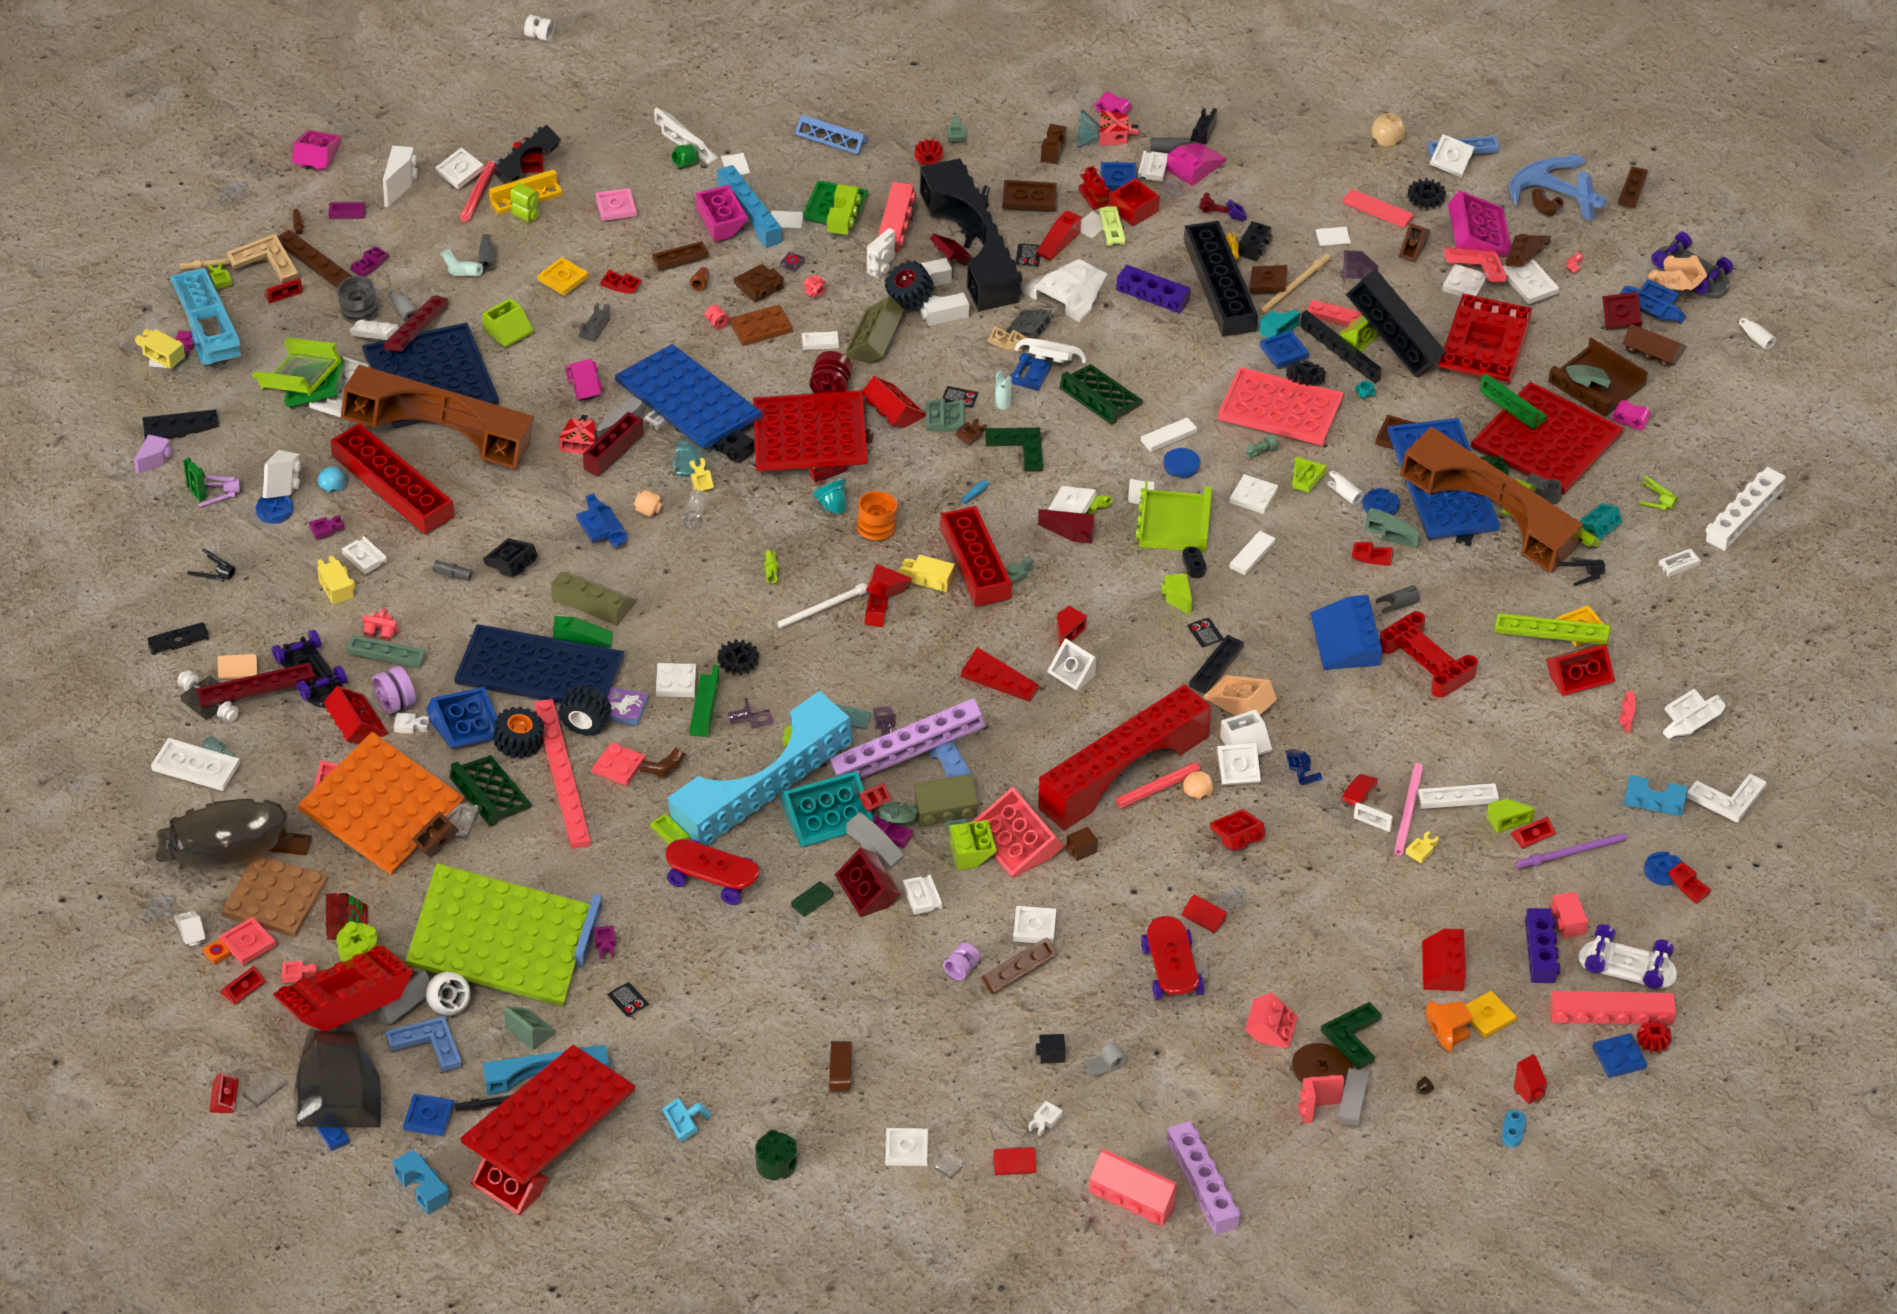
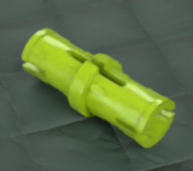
M771 550L765 552L764 563L766 582L770 583L771 578L772 584L778 581L777 571L779 564L775 550L772 551V555Z

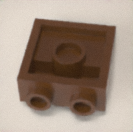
M761 264L735 277L734 284L756 303L783 289L784 277L774 268L769 270L764 264Z

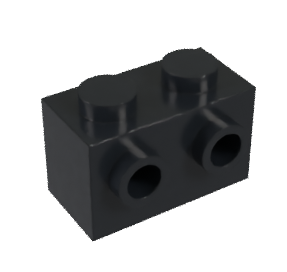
M1251 221L1238 243L1239 256L1258 261L1260 256L1265 254L1267 245H1270L1272 242V227Z

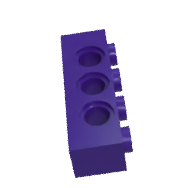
M1127 264L1117 276L1116 285L1117 291L1180 314L1190 301V287Z
M1527 908L1525 928L1531 983H1555L1556 975H1560V963H1556L1559 956L1558 947H1555V944H1557V932H1553V929H1555V917H1552L1551 908Z

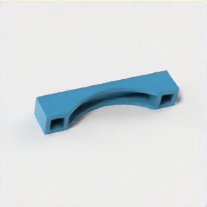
M733 165L718 169L717 186H730L751 221L757 238L763 246L769 248L782 243L781 226Z
M606 1045L580 1048L610 1068ZM564 1051L483 1063L487 1095L510 1091L515 1085L538 1074Z

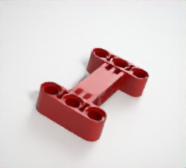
M1418 611L1411 612L1381 631L1380 644L1382 652L1391 654L1400 648L1433 675L1431 693L1438 698L1446 697L1473 680L1477 673L1478 659L1473 655H1465L1458 660H1454L1423 634L1425 615Z

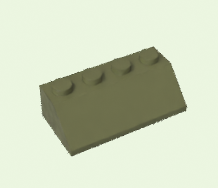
M891 296L866 308L844 355L849 359L865 363L881 360L885 356L886 348L891 343L892 336L897 331V325L902 320L904 309Z
M561 571L551 583L553 600L616 626L619 625L637 602L635 598L570 572Z

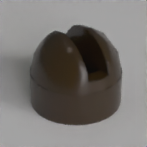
M1426 1076L1417 1082L1416 1088L1420 1089V1094L1425 1095L1434 1090L1432 1082Z

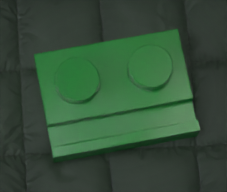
M190 457L184 459L186 487H190V492L199 502L206 500L205 491H207L204 483L205 473L201 467L198 468L194 462L191 463Z

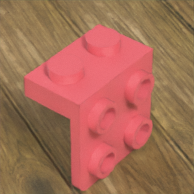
M1342 1075L1303 1078L1298 1113L1299 1116H1303L1304 1124L1313 1122L1315 1106L1341 1103L1344 1087V1077Z

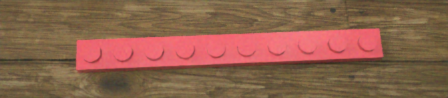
M553 699L534 702V709L537 716H540L542 722H544L542 739L571 849L591 846Z

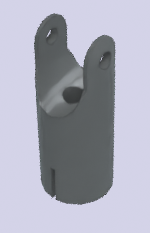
M1151 137L1150 150L1151 152L1170 153L1177 148L1176 145L1189 143L1190 139Z
M489 234L482 236L479 247V263L483 265V271H491L495 267V248Z
M1412 585L1381 596L1375 602H1390L1392 605L1383 608L1381 611L1386 613L1418 602L1420 594L1416 586Z

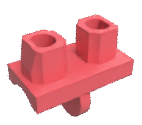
M382 608L380 613L374 612L373 616L363 615V633L365 636L374 637L376 630H380L381 639L391 641L394 633L398 634L397 622L393 621L392 615H388L387 609Z

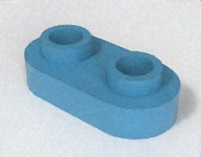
M1510 1110L1505 1115L1501 1139L1508 1147H1517L1522 1143L1526 1117L1519 1110Z

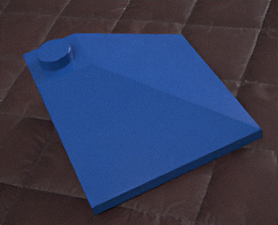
M485 687L431 698L426 708L427 714L433 727L451 749L493 740L495 722L498 717Z

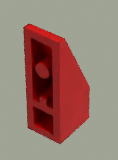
M1066 210L1055 221L1038 247L1036 254L1051 261L1081 233V216Z

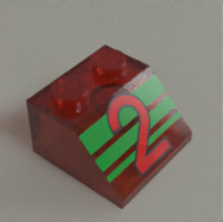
M348 893L326 894L325 925L327 940H337L339 931L348 922L368 925L367 904Z

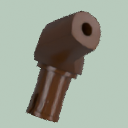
M1534 189L1532 192L1533 205L1545 216H1553L1556 214L1557 209L1563 207L1564 201L1561 197H1556L1551 201L1546 197L1542 189Z
M675 747L669 756L659 761V763L642 760L641 765L643 766L640 767V772L657 774L659 778H666L679 767L687 754Z

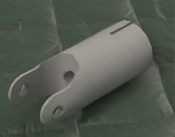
M390 290L389 298L406 322L417 310L404 293L397 294L395 290Z

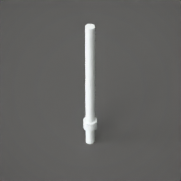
M868 583L856 585L850 591L777 622V625L781 629L852 597L862 596L867 593L866 587Z

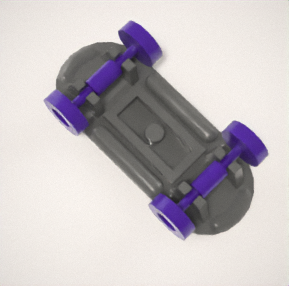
M1679 232L1671 245L1661 247L1652 254L1651 260L1653 264L1665 270L1664 260L1668 256L1690 258L1692 255H1696L1687 250L1692 245L1690 236L1685 232ZM1697 256L1707 276L1694 289L1698 293L1711 298L1724 296L1730 287L1727 275L1733 271L1732 262L1726 257H1721L1716 261L1715 265H1712Z

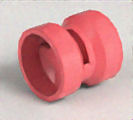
M711 305L705 311V318L716 329H722L728 324L729 316L722 312L719 305Z

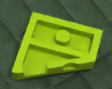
M1296 456L1294 458L1293 488L1309 493L1327 472V465Z

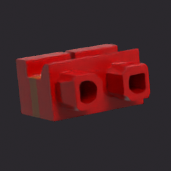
M1095 166L1085 168V173L1080 174L1084 183L1079 185V192L1092 210L1109 206V188L1106 186L1105 180L1098 175Z

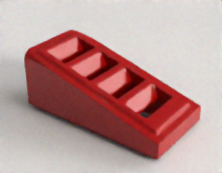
M869 594L865 612V625L878 627L884 625L888 597L881 598L877 595Z

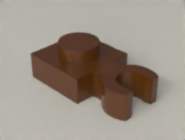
M975 419L972 425L967 422L957 429L955 435L970 445L980 438L987 425L979 426V419Z

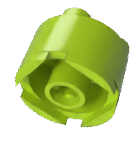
M348 922L337 935L338 957L344 962L352 959L356 954L366 953L372 947L378 946L376 929L363 923Z

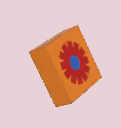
M220 939L202 948L203 954L214 965L231 956V951Z

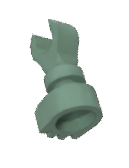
M1270 434L1264 437L1262 441L1249 445L1246 448L1248 450L1246 454L1249 458H1254L1261 451H1266L1267 448L1273 452L1277 450V440L1274 435Z

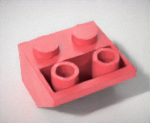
M1270 992L1253 999L1245 1031L1257 1042L1288 1048L1298 1016Z

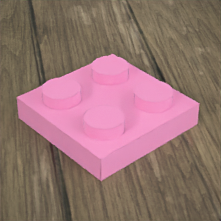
M630 188L595 193L602 221L636 216V208Z

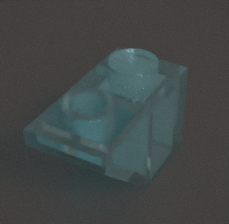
M680 437L679 444L675 446V455L677 457H673L672 467L676 468V476L691 477L690 474L695 473V470L691 468L690 461L694 460L695 465L699 466L700 451L687 439Z

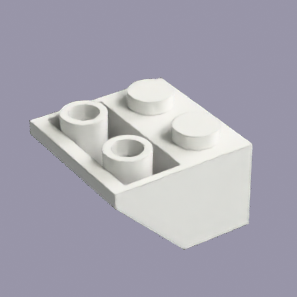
M1256 709L1221 721L1220 738L1225 745L1256 743L1258 756L1272 752L1265 722Z

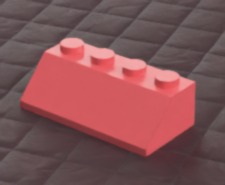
M1105 1149L1101 1150L1090 1177L1089 1192L1161 1226L1165 1224L1175 1209L1176 1182Z

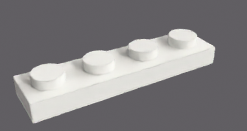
M1495 783L1418 789L1417 794L1421 809L1480 805L1499 801Z

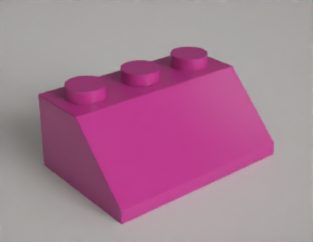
M729 185L696 193V210L714 242L731 238L748 220Z

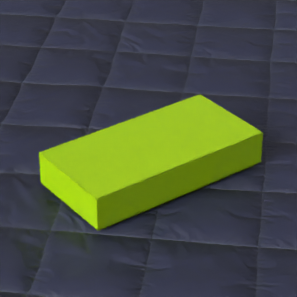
M666 813L650 822V827L668 844L678 839L690 840V836Z

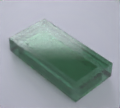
M819 881L792 900L791 907L806 917L834 897V892Z

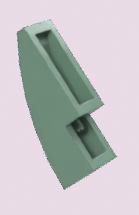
M1369 508L1365 531L1381 534V540L1418 548L1420 533L1415 528L1389 513Z

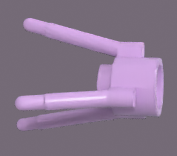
M206 475V479L223 481L205 483L207 487L223 486L224 492H228V494L198 504V506L202 507L226 498L235 497V493L240 492L238 478Z

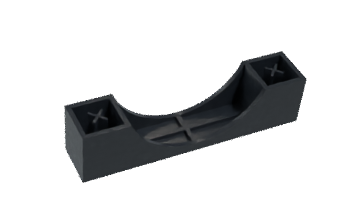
M961 158L920 167L919 193L930 215L951 219L964 224L968 229L975 232V235L983 245L978 255L968 262L967 290L978 312L1019 303L1022 275L1020 271H1017L1014 259H1011L1009 249L1005 247L1002 235L999 236L997 225L993 224L991 213L987 212L985 201L981 200L979 190L975 188L973 178L969 176L966 164L964 165Z

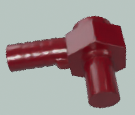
M1209 193L1203 194V198L1199 202V209L1203 213H1210L1212 210L1228 213L1227 206L1214 203Z

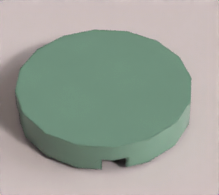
M889 801L882 803L883 805H880L878 816L881 819L893 823H908L917 819V808L910 803L899 805L900 802Z

